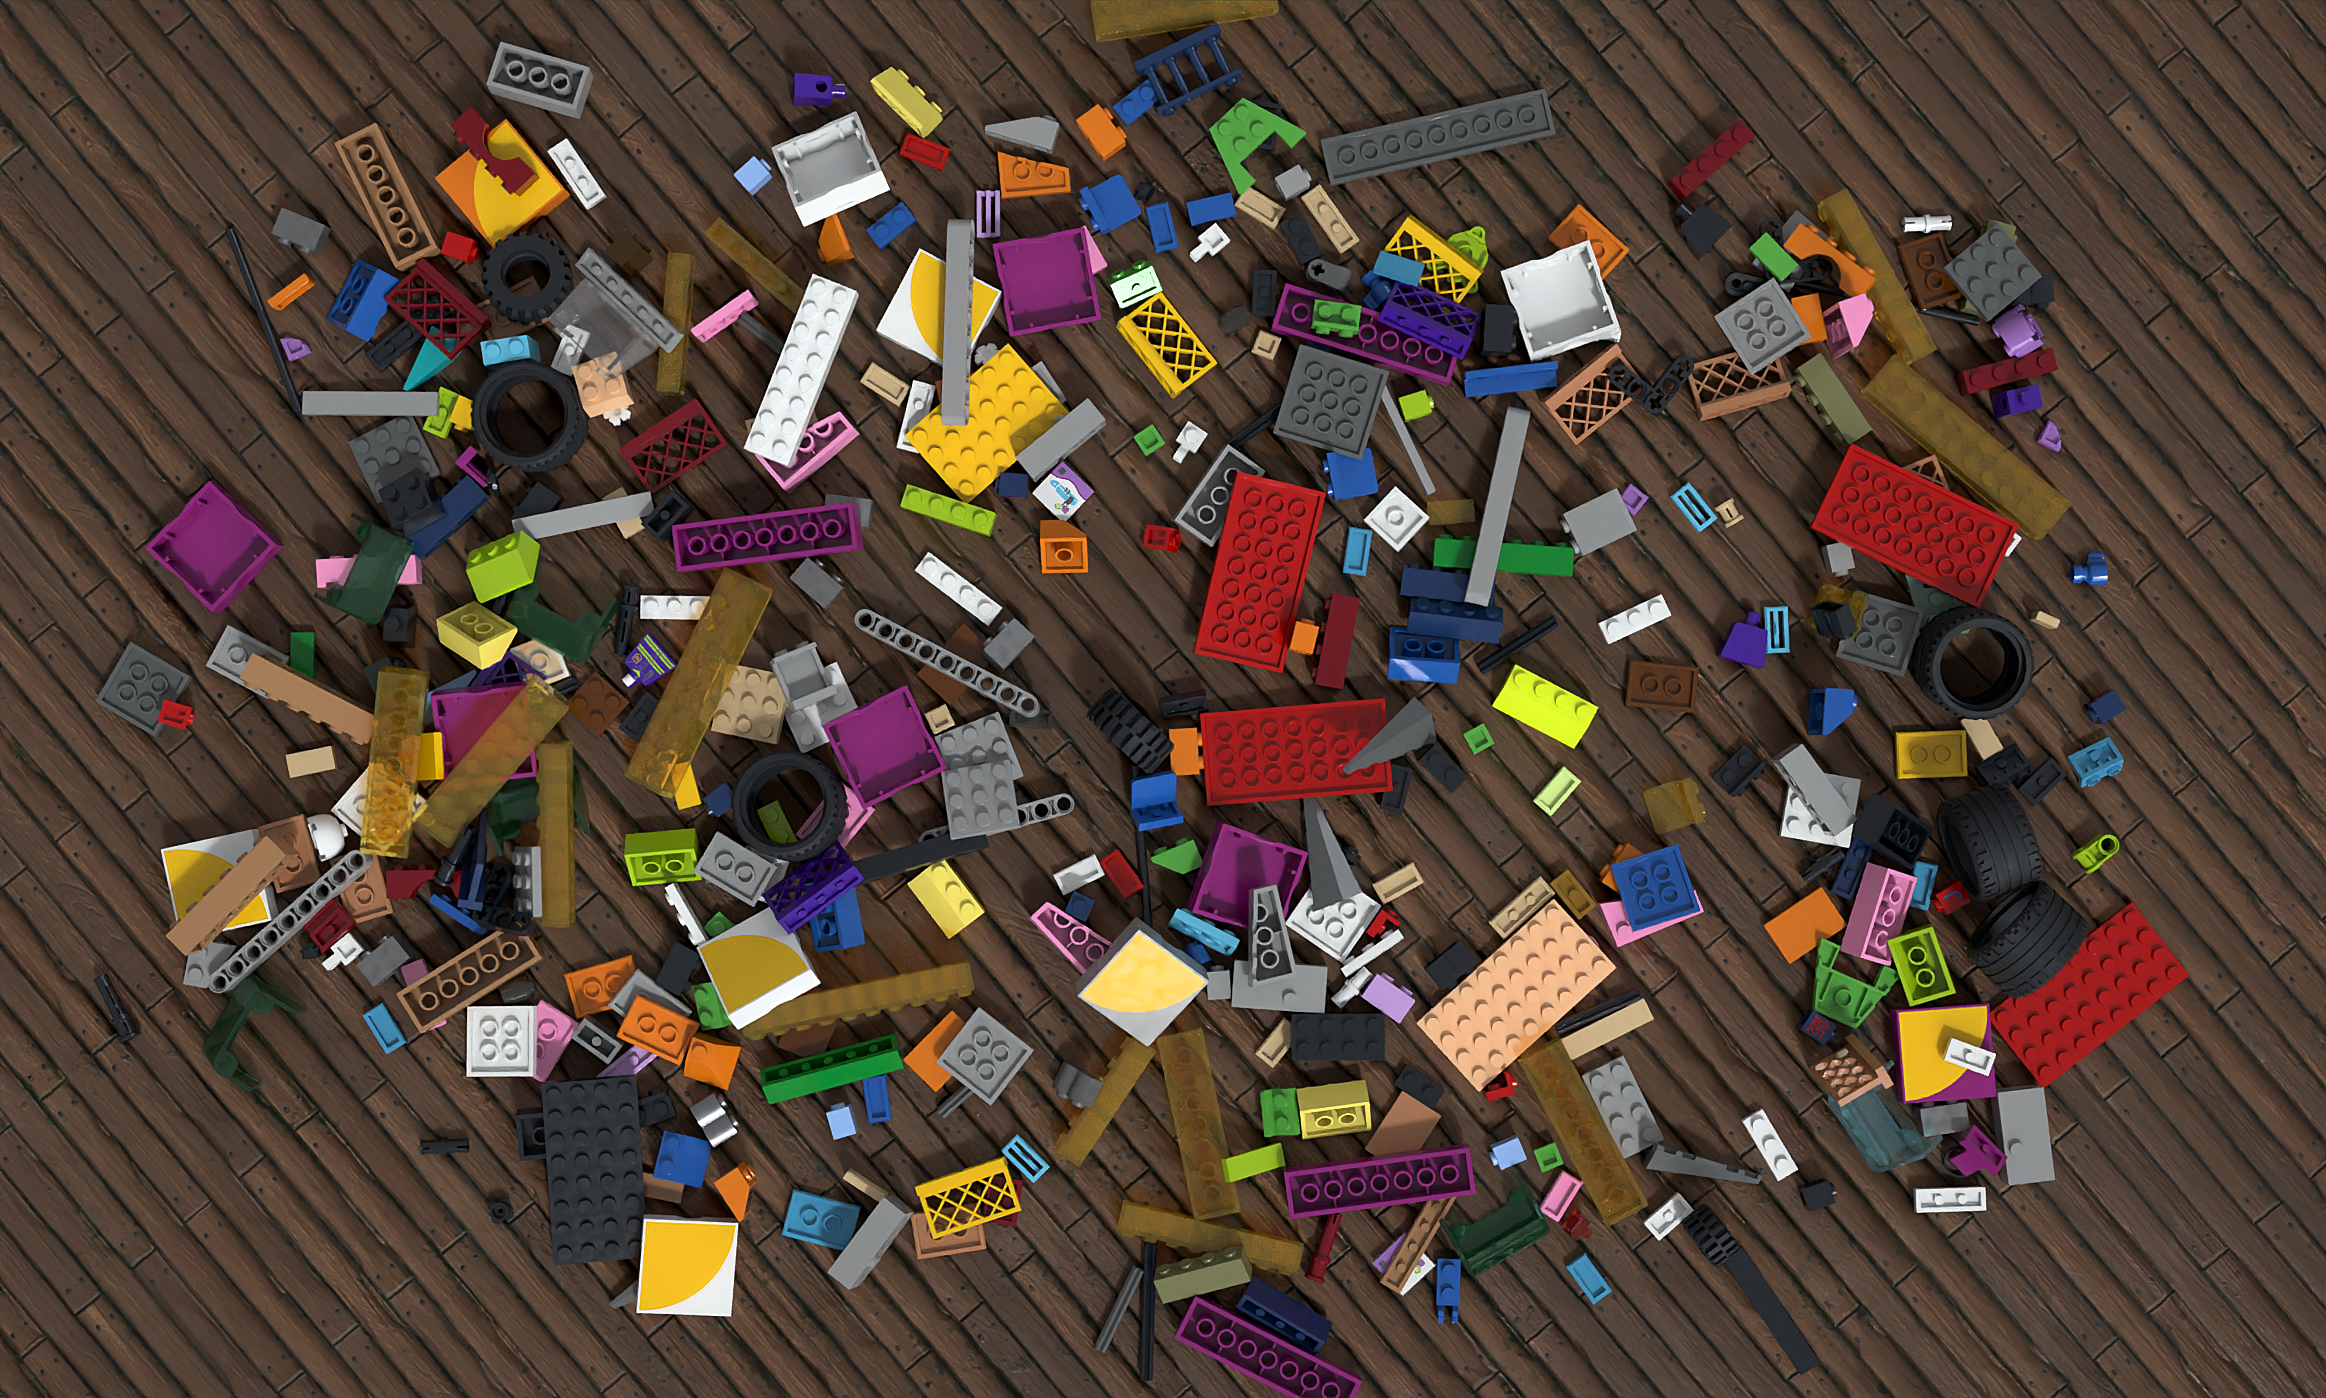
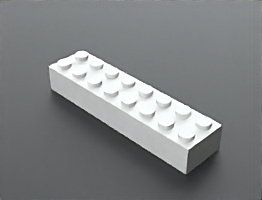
M812 274L744 447L745 450L791 468L859 294L857 291Z

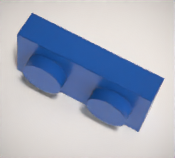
M1147 79L1113 106V110L1128 127L1157 104L1159 100Z
M901 202L870 226L866 232L878 247L883 249L917 220Z

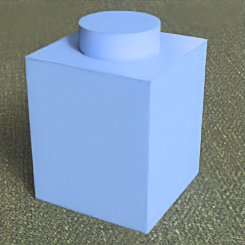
M754 156L734 174L736 179L752 196L772 178L769 173L771 170L770 166L763 159L758 161Z
M844 1102L831 1105V1110H828L826 1114L834 1140L856 1134L859 1130L851 1104L845 1105Z
M1516 1135L1490 1145L1492 1152H1489L1490 1159L1493 1165L1498 1164L1501 1170L1527 1159Z

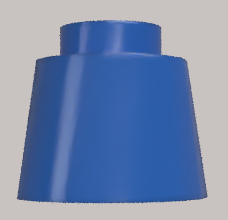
M1197 941L1184 947L1186 950L1184 953L1200 965H1204L1212 960L1203 945H1198Z

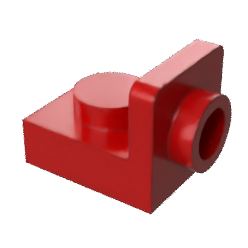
M1146 524L1142 547L1177 553L1178 547L1181 544L1180 530Z
M164 699L157 722L185 730L186 725L191 726L194 720L195 712L191 711L193 706Z
M1380 908L1365 929V932L1373 938L1376 934L1380 936L1387 926L1384 923L1386 919L1397 926L1400 925V922L1396 920L1399 915L1389 908L1385 911Z
M1507 1069L1503 1070L1502 1073L1506 1084L1502 1085L1501 1082L1489 1084L1488 1089L1484 1090L1486 1100L1489 1102L1514 1095V1088L1517 1087L1514 1074H1510Z

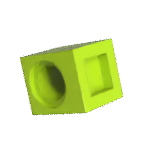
M1425 390L1398 398L1397 400L1403 422L1430 415L1432 413L1431 408H1434L1432 397L1430 394L1427 395Z

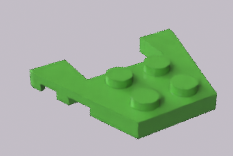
M1244 98L1209 129L1240 197L1256 182L1240 163L1273 132L1290 149L1306 136L1304 130Z
M1819 937L1812 1010L1856 1029L1875 1008V1004L1882 996H1885L1891 990L1889 988L1896 980L1900 979L1899 973L1881 964L1875 981L1870 986L1832 969V966L1841 946Z

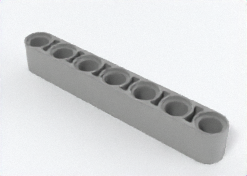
M1063 793L1017 806L1018 810H1023L1026 814V819L1020 823V827L1070 813L1075 806L1073 797ZM1066 797L1070 800L1071 806L1068 810L1063 811L1058 807V800L1060 798ZM1040 803L1048 807V814L1044 817L1038 816L1035 812L1036 806ZM949 825L922 833L919 842L924 841L925 836L928 834L934 837L945 835ZM1000 832L989 833V834H986V835L989 836V835L997 834V833H1000Z

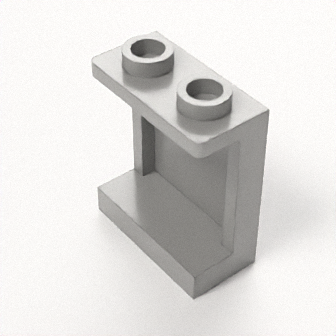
M808 641L797 644L795 646L796 650L788 652L787 649L774 654L775 658L769 662L791 714L831 698L838 693L835 685L830 684L815 649L817 647L816 642L809 644Z

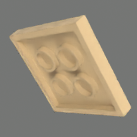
M725 663L711 731L779 744L787 702L774 672Z

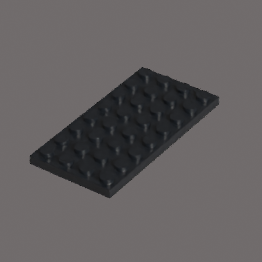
M637 1075L541 1082L554 1265L641 1258L643 1214H646Z

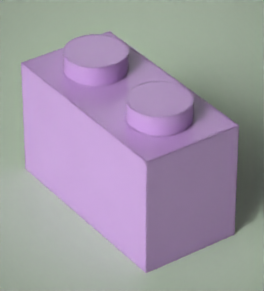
M1383 972L1381 975L1375 973L1360 996L1400 1024L1415 1002L1411 997L1413 993L1403 985L1400 989L1393 985L1394 979Z

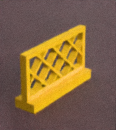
M1413 215L1407 217L1383 250L1387 253L1398 250V256L1402 257L1401 250L1414 248L1416 262L1422 264L1432 262L1434 272L1432 276L1421 277L1419 286L1423 287L1422 280L1435 279L1436 291L1434 293L1439 295L1453 293L1454 302L1458 304L1484 272L1481 267ZM1404 230L1412 236L1413 245L1401 247L1400 236ZM1395 242H1397V247L1392 248ZM1427 247L1430 249L1432 259L1419 261L1417 248ZM1436 262H1447L1450 273L1437 275ZM1464 275L1470 282L1465 288L1456 289L1454 276ZM1451 276L1452 289L1440 291L1438 278ZM1462 291V293L1457 298L1456 292ZM1441 307L1444 313H1451L1449 308Z
M1161 291L1128 316L1119 320L1116 325L1122 336L1172 399L1217 365L1212 355ZM1158 299L1165 306L1164 314L1151 312L1152 304ZM1137 315L1147 316L1146 328L1136 326L1132 319ZM1150 317L1163 318L1162 330L1149 328ZM1167 319L1177 321L1179 324L1178 332L1165 330ZM1149 332L1162 334L1160 346L1152 345L1148 341ZM1165 335L1178 336L1177 348L1164 346ZM1181 337L1192 340L1193 350L1180 349ZM1163 350L1176 352L1175 364L1166 363L1163 360ZM1179 353L1192 354L1191 366L1178 364ZM1195 355L1204 356L1209 364L1204 368L1194 367ZM1177 368L1190 370V377L1183 384L1177 377ZM1193 371H1199L1193 376Z
M1006 1156L920 1183L915 1187L933 1239L1022 1210L1007 1166ZM1004 1172L1007 1181L1003 1189L991 1183L994 1175ZM990 1177L989 1181L984 1180V1178ZM975 1181L986 1184L981 1196L969 1190ZM968 1184L967 1188L962 1187V1185ZM989 1186L1001 1192L996 1204L984 1198ZM957 1188L964 1192L960 1203L947 1198L951 1189ZM947 1191L945 1196L941 1195L940 1193ZM967 1194L979 1199L974 1211L962 1205ZM1003 1194L1013 1199L1015 1207L1005 1209L998 1205ZM935 1195L943 1199L938 1210L929 1207L926 1197ZM945 1201L957 1206L952 1218L940 1212ZM982 1201L994 1207L989 1216L984 1217L977 1213ZM960 1208L972 1214L968 1223L962 1224L954 1220ZM996 1208L1001 1211L994 1214ZM938 1216L950 1221L946 1230L937 1232L934 1223ZM974 1216L980 1218V1219H977V1220L972 1221L973 1218H974ZM952 1223L958 1225V1226H955V1227L950 1228L951 1225H952Z

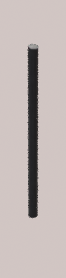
M234 228L228 229L225 232L295 414L302 413L301 401Z
M1807 282L1797 283L1793 286L1839 297L1852 298L1839 287L1824 283ZM1866 293V297L1871 299L1872 304L1974 326L1979 324L1980 317L1935 307L1919 312L1916 303Z
M1138 765L1131 766L1132 779L1141 777ZM1136 827L1140 881L1145 886L1141 889L1143 922L1153 929L1145 830L1139 831Z

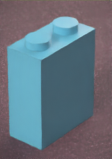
M528 335L480 342L483 363L492 370L516 360L519 362L521 360L541 362L539 343Z

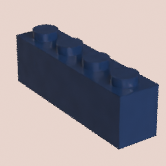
M461 476L454 483L455 487L449 493L444 492L439 497L446 515L408 537L403 535L400 538L419 559L426 560L492 497L472 476Z
M1408 564L1407 567H1403L1401 570L1398 596L1470 603L1464 601L1469 580L1466 570L1454 569L1453 573L1444 572L1445 568L1431 566L1430 570L1421 569L1422 565ZM1496 578L1493 581L1488 606L1493 605Z
M1411 597L1406 633L1499 644L1503 625V608Z
M1254 1275L1251 1277V1281L1243 1288L1235 1306L1314 1355L1326 1342L1333 1324L1323 1316Z

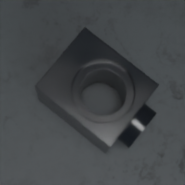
M1824 1177L1797 1186L1804 1208L1809 1212L1836 1203L1834 1196L1837 1195L1833 1183H1829Z

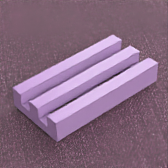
M1000 190L977 191V238H1000ZM982 197H986V233H982ZM991 197H995V233H991Z

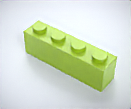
M907 484L900 505L903 509L989 537L997 518L995 512Z

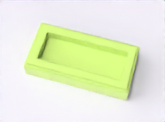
M1562 766L1534 798L1533 802L1551 816L1581 781L1567 768Z

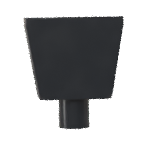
M1683 203L1674 212L1684 222L1676 232L1697 260L1732 227L1730 222L1703 204L1693 212Z
M394 603L385 607L383 641L390 647L415 649L418 605Z

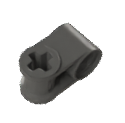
M1315 259L1310 262L1305 274L1311 283L1325 287L1332 292L1344 294L1352 271L1321 259ZM1315 267L1320 268L1318 276L1314 275Z

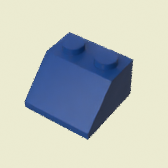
M664 1131L653 1177L659 1180L702 1188L712 1144L709 1141Z

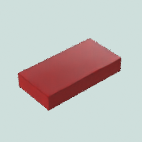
M907 132L899 155L943 172L951 149Z
M1118 849L1099 861L1125 900L1145 887Z

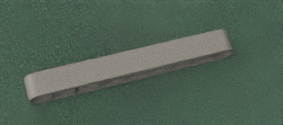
M949 219L947 225L941 409L943 426H967L969 421L975 239L973 219Z
M1507 407L1465 593V602L1488 606L1531 411Z
M861 609L856 613L854 618L856 626L868 635L1025 717H1034L1039 713L1040 703L1032 694L871 610ZM865 616L872 617V621L868 626H862L861 624ZM886 626L892 627V633L887 637H883L881 634L882 629ZM905 637H912V644L909 647H902V640ZM926 647L932 648V655L928 658H923V649ZM952 658V666L947 669L942 668L943 660ZM965 669H973V676L971 678H962V673ZM986 679H992L994 682L993 687L989 690L982 688V684ZM1006 690L1014 691V696L1011 700H1003V693ZM1027 700L1034 701L1035 705L1031 711L1023 710V704Z
M366 849L353 850L343 857L209 977L208 986L210 990L215 993H222L234 989L303 928L332 898L339 896L366 872L374 861L372 853ZM358 854L363 857V864L361 866L356 862ZM341 869L346 873L344 881L339 878ZM323 885H326L329 889L327 896L322 893ZM307 900L310 901L312 905L310 911H307L305 908V902ZM290 915L294 918V925L292 927L288 924V917ZM272 931H275L277 934L275 942L271 939ZM255 946L259 947L260 949V955L258 957L254 954ZM238 961H240L243 965L242 972L238 971L236 965ZM221 976L226 980L225 987H222L220 984Z

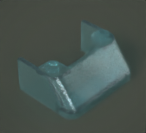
M1891 1060L1882 1065L1888 1071L1894 1065V1062ZM1881 1084L1842 1107L1830 1095L1828 1098L1830 1107L1868 1165L1877 1172H1884L1926 1158L1943 1140L1941 1135L1923 1140L1921 1135L1913 1128L1899 1129L1876 1091L1883 1087Z

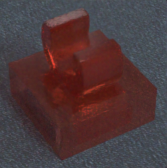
M1576 1209L1561 1227L1576 1241L1581 1235L1588 1239L1593 1233L1588 1229V1225L1591 1222Z

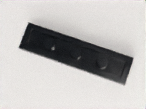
M434 295L428 300V304L440 303V299ZM429 308L427 319H440V308ZM444 308V319L451 315V312ZM424 309L416 310L411 317L413 319H424ZM405 320L364 355L382 373L424 336ZM427 324V332L429 333L432 326L436 327L439 324Z

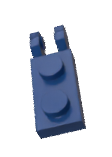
M443 893L440 896L433 894L430 898L431 904L473 932H477L479 935H486L490 931V929L480 927L472 919L471 911L462 907L458 909L452 905L454 900Z
M1437 1257V1323L1443 1324V1305L1452 1306V1324L1458 1323L1460 1258Z

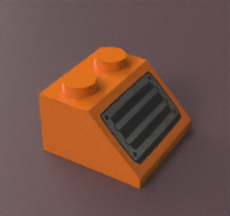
M744 1161L721 1175L714 1182L739 1222L750 1212L756 1184L754 1169L750 1164L746 1165Z

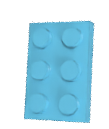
M1182 908V910L1176 909L1167 926L1228 957L1236 949L1240 940L1235 938L1236 935L1226 929L1221 931L1215 927L1213 922L1194 917L1195 914L1185 908Z

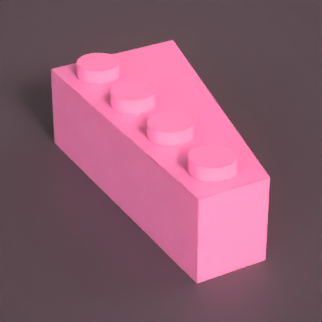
M1694 890L1700 912L1632 933L1621 899L1596 902L1612 943L1616 947L1704 912Z
M1045 902L1029 918L1082 975L1112 946L1110 941L1093 932L1049 902Z

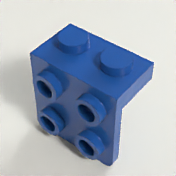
M1119 174L1090 190L1088 186L1079 190L1080 198H1078V201L1084 211H1089L1092 217L1089 221L1095 232L1099 230L1102 236L1141 214V210L1130 189Z
M1365 448L1362 460L1336 452L1326 453L1322 464L1324 473L1329 475L1330 482H1327L1326 485L1328 495L1333 496V501L1375 494L1378 491L1372 452L1369 448Z
M1174 771L1136 777L1131 780L1130 815L1139 831L1183 823V814L1176 803L1177 775Z

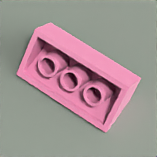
M1865 293L1840 301L1822 313L1827 334L1826 342L1832 359L1843 355L1859 345L1873 317L1872 312L1874 311L1872 301L1866 297Z
M1867 862L1840 951L1890 966L1893 956L1887 940L1901 933L1917 878Z

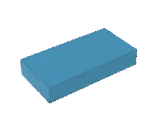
M1380 251L1373 273L1417 287L1425 264Z
M1349 527L1342 573L1366 576L1372 530Z
M1916 861L1910 876L1916 877L1917 882L1909 907L1928 911L1938 869L1937 865Z
M384 1002L362 1015L386 1054L391 1053L408 1042Z
M1584 1252L1565 1265L1593 1305L1612 1292Z

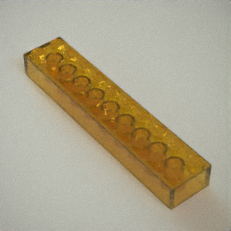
M1896 354L1889 356L1858 392L1929 453L1935 454L1942 464L2007 519L2019 524L2018 528L2033 541L2043 539L2072 505V503Z
M724 567L625 771V777L661 796L674 798L772 596L773 589Z
M971 959L799 995L792 1000L777 1005L767 1014L742 1027L744 1038L750 1037V1040L754 1041L765 1038L767 1036L766 1033L773 1032L774 1036L788 1033L790 1028L796 1027L797 1031L810 1029L812 1024L818 1022L820 1026L833 1024L835 1019L842 1018L843 1021L857 1019L858 1014L865 1013L866 1017L880 1014L881 1009L885 1008L892 1012L903 1009L904 1005L911 1003L912 1007L925 1005L928 999L934 998L935 1002L948 1000L949 995L957 994L958 997L971 995L972 990L976 988Z

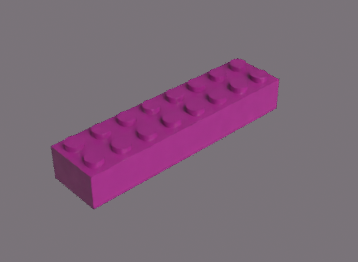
M1287 283L1285 284L1272 325V332L1437 384L1448 386L1457 360L1456 356L1378 321L1381 313L1361 307L1357 335L1353 334V337L1350 338L1339 336V332L1330 331L1329 334L1316 333V329L1311 328L1315 299L1345 304L1351 303Z
M853 502L672 525L677 572H692L864 550L859 503Z
M1468 1143L1284 1168L1290 1219L1476 1194Z
M1202 1294L1191 1298L1174 1332L1175 1339L1291 1398H1354L1362 1383L1361 1375L1318 1353L1312 1354L1286 1337Z

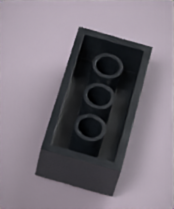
M1872 792L1870 798L1864 804L1861 816L1853 825L1851 835L1886 859L1912 870L1933 829L1896 802Z
M1324 1011V1014L1290 1012V1059L1292 1061L1385 1060V1013L1382 1011Z

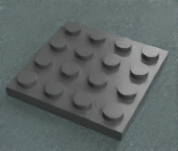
M1300 344L1273 433L1362 460L1389 370Z

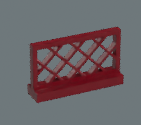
M422 257L416 263L417 267L385 296L384 300L451 361L482 330L486 332L492 324L488 316ZM419 275L424 280V288L411 289V282ZM424 293V304H411V294ZM428 293H438L440 295V303L428 304ZM398 294H407V304H396L393 299ZM440 308V319H427L428 309ZM444 308H455L457 310V318L444 319ZM411 309H424V319H413L411 317ZM444 323H457V334H444ZM461 323H471L475 326L470 333L460 334ZM427 324H440V334H429L427 332ZM444 339H457V345L449 352L444 348Z
M695 398L618 450L626 458L647 491H650L652 495L728 443L703 408L699 399ZM701 412L706 420L704 429L691 427L692 417ZM689 420L688 426L681 425ZM708 424L713 431L707 430ZM675 428L687 429L685 442L671 440ZM690 430L704 432L701 445L688 443ZM670 432V434H669V439H667V438H662L663 436H665L666 434H668V433ZM706 433L716 435L721 443L714 448L704 446ZM657 440L668 442L666 455L652 452L654 442ZM671 442L684 445L682 458L668 456ZM650 446L649 451H644L645 448ZM687 446L700 448L698 459L695 461L685 459ZM703 449L710 450L702 455ZM637 453L649 454L647 466H637L631 457ZM652 455L665 458L663 471L649 468ZM668 458L681 461L678 472H665ZM684 462L690 463L689 465L683 468ZM639 469L646 470L645 477ZM648 471L662 474L660 484L654 488L647 481ZM665 475H670L669 478L664 480Z

